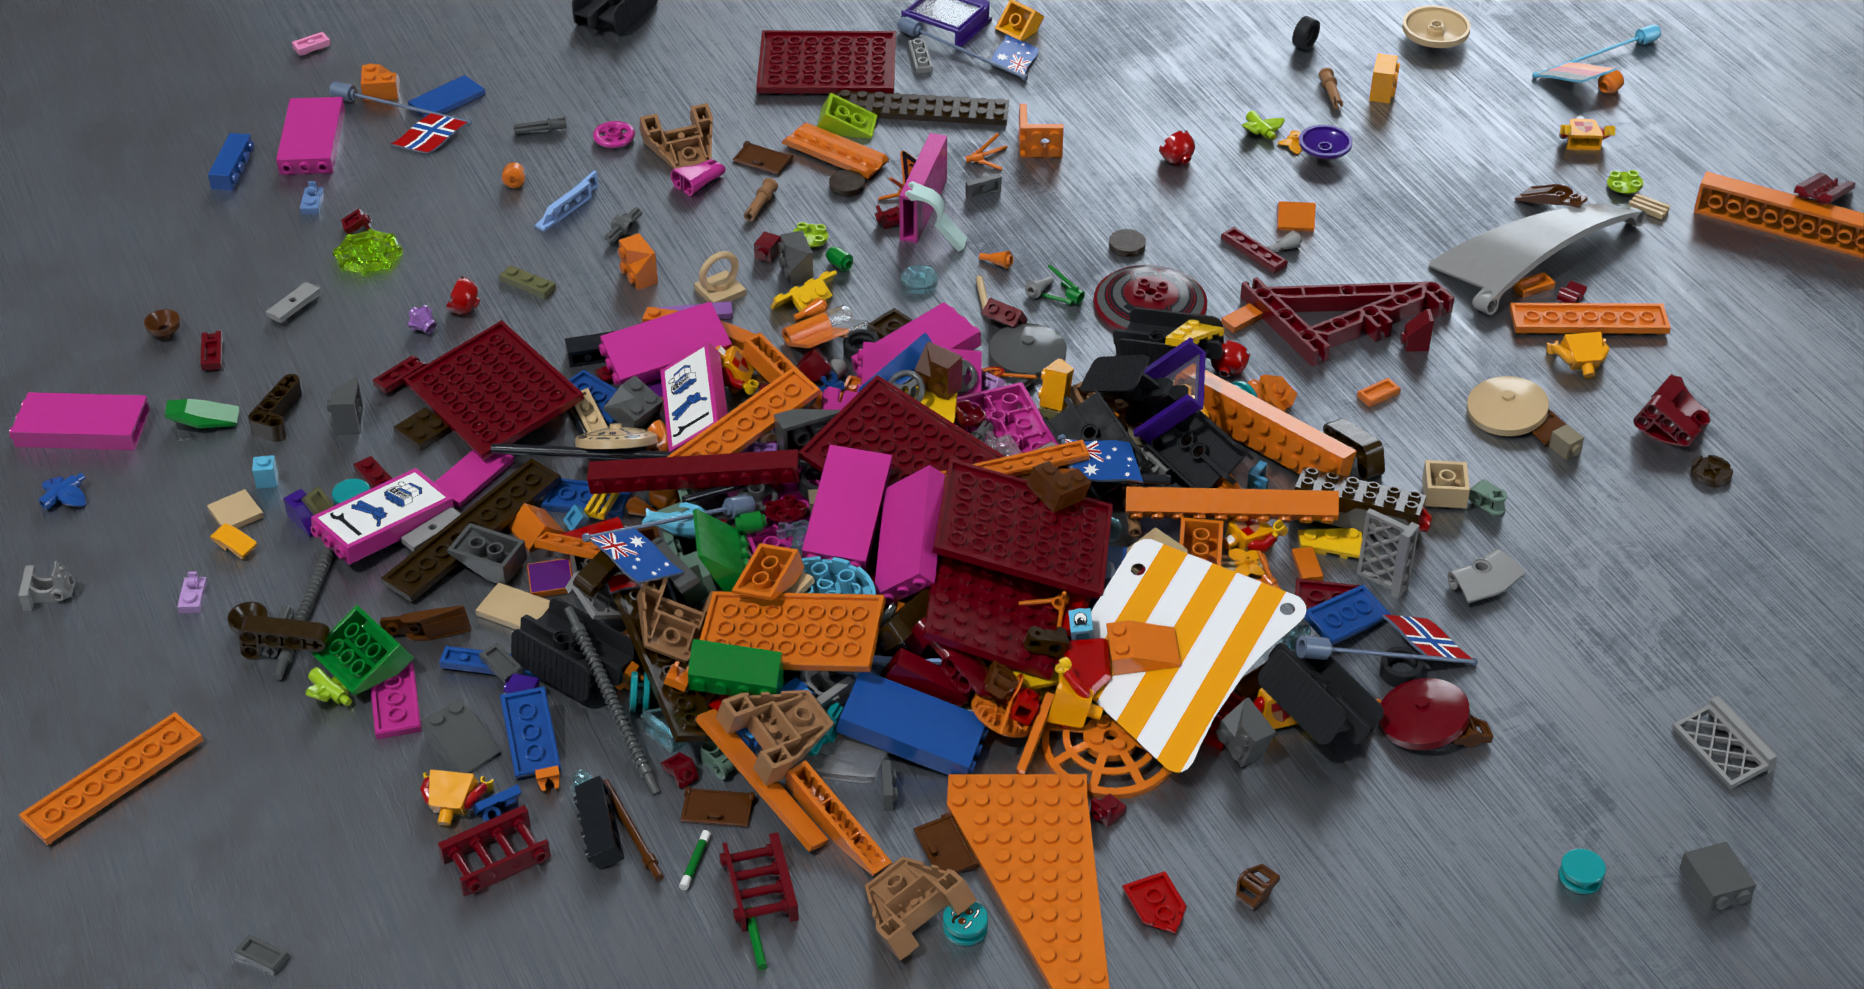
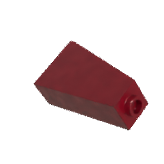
M903 648L899 649L880 673V676L959 707L964 703L967 704L972 696V691L965 694L959 692L943 673L941 666Z

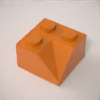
M370 63L362 65L360 84L362 95L383 100H398L400 79L396 72L392 73L380 64ZM363 98V101H364V102L372 101V100H368V99H364V98Z
M640 233L620 239L618 254L621 258V263H619L622 274H626L630 284H633L639 290L658 283L656 254Z

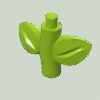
M1251 110L1246 114L1248 122L1243 123L1242 127L1256 135L1260 133L1266 139L1274 140L1276 138L1275 131L1281 128L1285 119L1269 118L1262 120L1254 110Z
M319 667L310 671L308 679L314 685L306 689L305 694L323 702L332 699L337 704H344L346 707L352 703V699L349 698L350 691L335 676L330 679Z

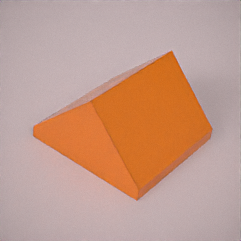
M1279 201L1277 204V230L1314 232L1316 203Z
M527 503L522 505L514 520L508 526L516 538L525 541V547L529 553L539 549L535 548L534 541L545 532L565 533L545 509Z

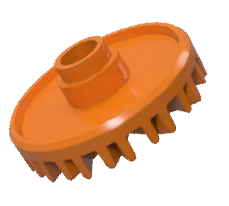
M975 693L971 702L975 716L986 727L999 734L1008 705L1004 703L1005 698L1000 699L995 695L989 698ZM1033 717L1029 726L1008 718L1002 735L1011 738L1026 737L1030 734L1036 718Z

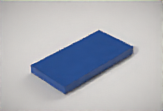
M463 75L408 101V105L445 114L486 93L482 86L466 75ZM416 111L418 114H420V115L423 116L424 118H425L427 115H429V114H426V113H422V112Z
M584 369L569 379L580 391L586 388L589 389L605 423L609 427L610 424L618 423L603 410L604 406L618 389Z
M561 478L562 481L545 495L541 505L542 509L546 511L568 513L573 505L576 504L581 506L584 511L593 494H590L587 481ZM632 492L620 493L606 518L619 517L623 519L626 512V504ZM609 494V495L607 496V498H606V500H605V503H606V501L608 500V498L610 497L611 494Z
M1360 585L1307 609L1304 619L1320 637L1328 638L1330 643L1334 645L1386 621L1382 617L1383 614H1391L1364 585Z
M545 686L501 694L500 700L515 779L536 776L535 770L558 766L559 771H561Z

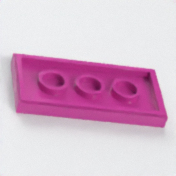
M472 450L434 483L453 497V504L461 508L515 462L514 456L510 454H494L483 461Z
M410 662L398 675L371 687L376 739L422 732L415 669L413 662Z

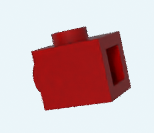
M1020 687L1013 699V705L1008 718L1029 726L1033 717H1037L1041 707L1039 704L1040 695L1036 694L1032 689Z

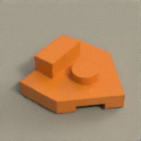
M1266 374L1260 376L1261 385H1264L1266 395H1264L1265 402L1283 412L1293 405L1297 392L1282 376Z

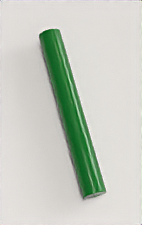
M748 918L746 923L758 970H764L767 968V963L756 918Z

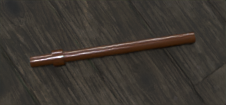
M608 779L603 780L609 788L614 809L642 856L643 865L647 870H650L655 881L663 880L664 875L658 866L659 862L656 856L650 853Z

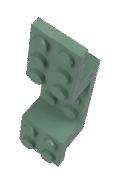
M692 488L678 489L680 503H683L682 496L693 493ZM691 502V504L698 505V502ZM680 503L657 510V512L671 513L678 511L682 513L690 508L679 507ZM662 529L666 544L695 573L700 583L682 593L686 604L689 605L707 598L710 591L723 592L698 558L697 551L685 555L686 549L697 546L696 540L680 537Z

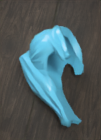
M687 502L680 503L679 507L690 508L682 513L678 511L671 513L654 512L646 508V517L642 520V524L693 514L695 509L702 512L706 510L698 505ZM694 518L655 526L680 537L696 540Z

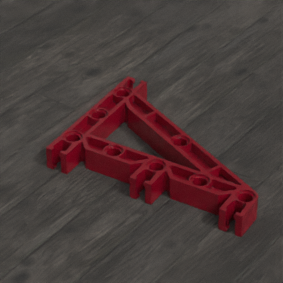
M1258 277L1253 278L1252 288L1249 286L1248 281L1242 282L1240 298L1246 304L1250 303L1263 312L1262 319L1312 367L1318 365V356L1322 358L1323 362L1328 361L1330 348L1360 337L1361 331H1364L1373 341L1377 342L1382 338L1380 336L1381 332L1385 334L1386 338L1390 337L1394 323L1422 312L1423 307L1431 309L1432 314L1436 318L1443 315V308L1446 310V313H1451L1455 299L1443 286L1434 281L1268 287ZM1350 311L1311 327L1296 314V312Z

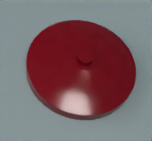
M1421 678L1404 682L1389 691L1380 703L1384 710L1383 717L1379 722L1383 734L1394 744L1407 749L1430 750L1445 746L1456 740L1465 731L1470 721L1469 702L1464 692L1456 685L1441 679Z

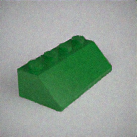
M693 639L688 668L689 690L735 696L740 693H749V696L760 695L761 692H769L770 695L780 694L784 684L782 652Z

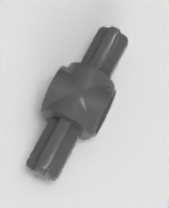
M635 207L628 214L616 215L611 223L612 230L605 235V240L611 244L618 237L631 236L635 231V221L642 215V211Z

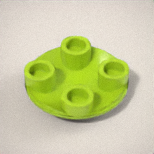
M1614 170L1610 172L1607 185L1610 189L1619 193H1634L1643 188L1644 181L1639 176L1637 170H1629L1628 172Z
M799 222L793 232L803 231L810 247L821 246L829 239V234L824 224L815 225Z

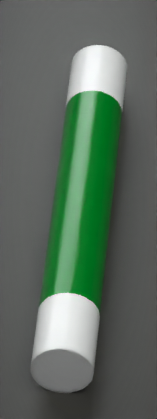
M707 830L702 831L679 884L681 890H688L711 836V833Z

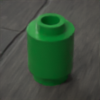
M832 246L826 252L828 262L839 270L846 271L852 267L853 256L842 248Z
M760 511L739 514V517H734L735 527L743 535L763 532V527L767 526L765 514H761Z

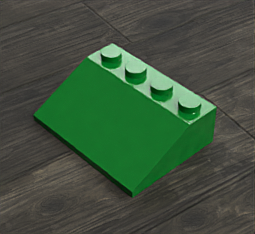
M695 509L693 510L698 558L724 592H732L733 587L752 557L749 550L750 542L746 535H741L736 528Z
M358 605L330 631L326 647L323 651L310 652L354 696L398 675L414 658Z

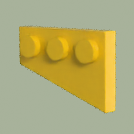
M1188 320L1166 336L1165 345L1177 347L1190 337L1195 344H1198L1199 340H1210L1213 338V335L1223 336L1224 328L1202 324L1198 320Z
M1355 528L1298 530L1297 538L1300 548L1313 547L1316 554L1327 555L1332 553L1340 555V558L1348 559V557L1359 559L1362 532Z

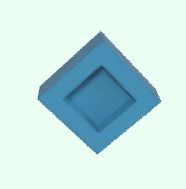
M576 504L573 505L563 519L570 531L582 528L589 520L581 506Z

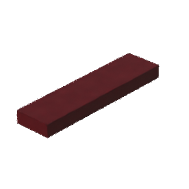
M1232 227L1221 234L1223 241L1272 273H1276L1287 266V260L1236 227Z

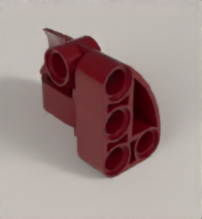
M1671 374L1634 417L1633 423L1644 434L1660 442L1676 446H1689L1710 423V410L1694 399L1686 388L1682 377Z
M925 617L919 620L911 630L913 633L904 642L907 648L913 654L920 657H930L932 653L937 652L942 658L941 669L959 692L965 694L975 690L978 695L992 698L993 694L985 690L986 684H984V680L990 665L984 658L924 639Z

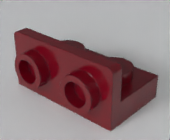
M989 298L982 311L983 316L1015 328L1017 324L1027 323L1028 321L1022 310L993 298Z

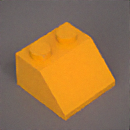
M1009 0L995 29L1023 41L1037 32L1044 16L1015 0Z

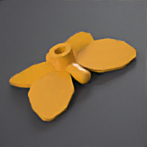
M1293 130L1287 136V139H1283L1277 144L1288 146L1293 153L1298 155L1302 149L1299 145L1301 133Z
M1235 548L1228 551L1229 557L1235 561V566H1238L1234 572L1247 577L1250 574L1257 576L1265 574L1263 569L1258 566L1259 561L1257 560L1259 556L1256 550L1246 552L1243 549Z

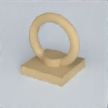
M720 251L711 255L703 263L699 272V281L694 283V288L707 302H728L746 295V288L735 279L739 270L737 257L729 251ZM720 259H729L731 261L730 272L725 270L707 278L709 268Z

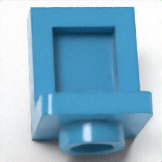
M1260 460L1255 467L1252 466L1250 468L1247 489H1268L1269 480L1266 478V462Z

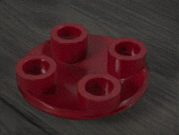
M785 495L783 499L765 503L766 516L778 522L796 521L807 513V505L796 500L795 495Z

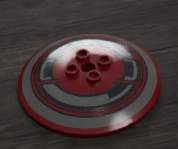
M1136 265L1119 269L1101 280L1094 292L1093 304L1097 316L1114 331L1117 328L1127 329L1130 324V312L1136 307L1206 315L1207 296L1201 285L1189 275L1165 266Z

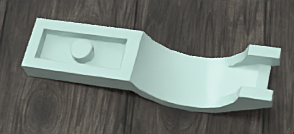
M911 181L908 186L912 191H906L905 195L911 201L918 200L930 204L937 213L934 226L958 252L964 249L967 237L944 213L945 205L941 196L933 189Z

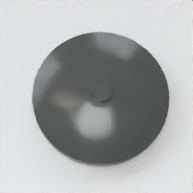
M1022 323L1017 324L1015 328L1005 327L998 331L989 343L990 361L994 366L1004 368L1005 373L1027 374L1031 371L1036 373L1037 378H1041L1043 369L1058 358L1066 360L1067 347L1062 336L1053 329L1039 324Z

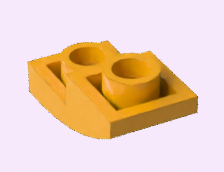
M226 523L210 536V539L225 551L229 549L241 560L257 547L255 540Z

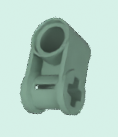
M1482 479L1470 488L1468 500L1473 505L1482 508L1493 516H1500L1505 513L1504 501L1507 499V492L1498 488L1485 479Z
M701 742V762L714 772L718 778L724 780L727 778L728 773L737 769L714 742Z

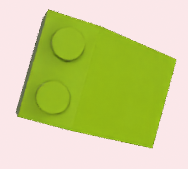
M830 93L821 108L817 127L841 137L871 139L877 115Z

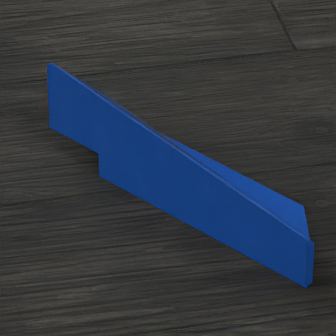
M923 333L859 388L858 393L876 375L889 381L899 371H914L928 341L932 343L928 334ZM903 376L897 379L895 383L903 385L909 383L914 378Z

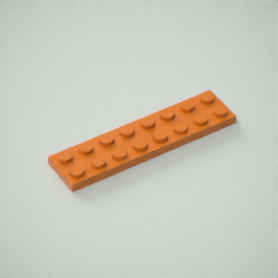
M1510 303L1509 307L1515 333L1563 334L1601 332L1602 334H1669L1671 329L1663 303Z
M792 367L667 457L740 453L775 428L774 414L791 409H801L821 394L820 388L799 370Z
M174 712L18 814L20 820L48 845L203 742L202 734Z

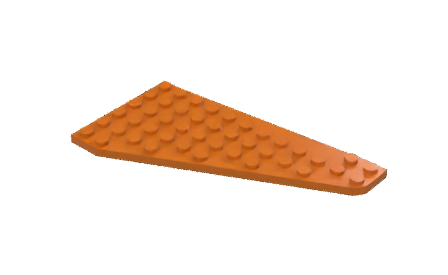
M949 774L947 810L952 814L955 824L1050 989H1110L1087 797V774Z

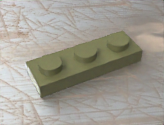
M512 265L499 274L501 282L544 299L556 290V283Z

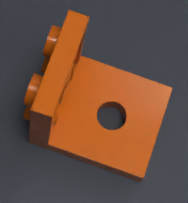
M1020 104V157H1062L1063 124H1028L1027 104ZM1044 138L1050 140V141L1047 142V143H1042V142H1041V140L1044 139Z

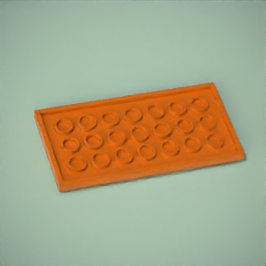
M713 591L700 640L782 652L783 670L870 672L886 599L884 595L782 593L773 600L733 594L732 592Z

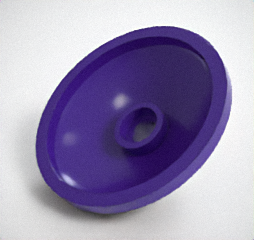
M1332 125L1310 126L1304 129L1299 136L1300 147L1310 156L1319 159L1340 158L1351 150L1353 144L1352 137L1347 131Z

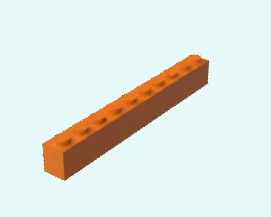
M1126 487L1125 511L1126 516H1130L1131 519L1151 517L1154 520H1162L1164 517H1172L1173 520H1181V517H1189L1195 519L1215 518V520L1227 521V518H1236V521L1246 522L1249 519H1257L1258 522H1269L1270 519L1282 520L1283 523L1291 522V520H1300L1301 523L1321 520L1322 523L1330 524L1338 521L1339 491Z

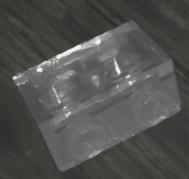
M987 431L985 444L1006 457L1022 453L1010 434L995 438L992 431Z

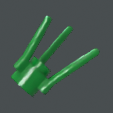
M1048 265V268L1064 281L1061 282V285L1067 289L1065 292L1067 298L1041 293V296L1064 302L1070 306L1072 303L1079 305L1084 299L1085 292L1052 265Z

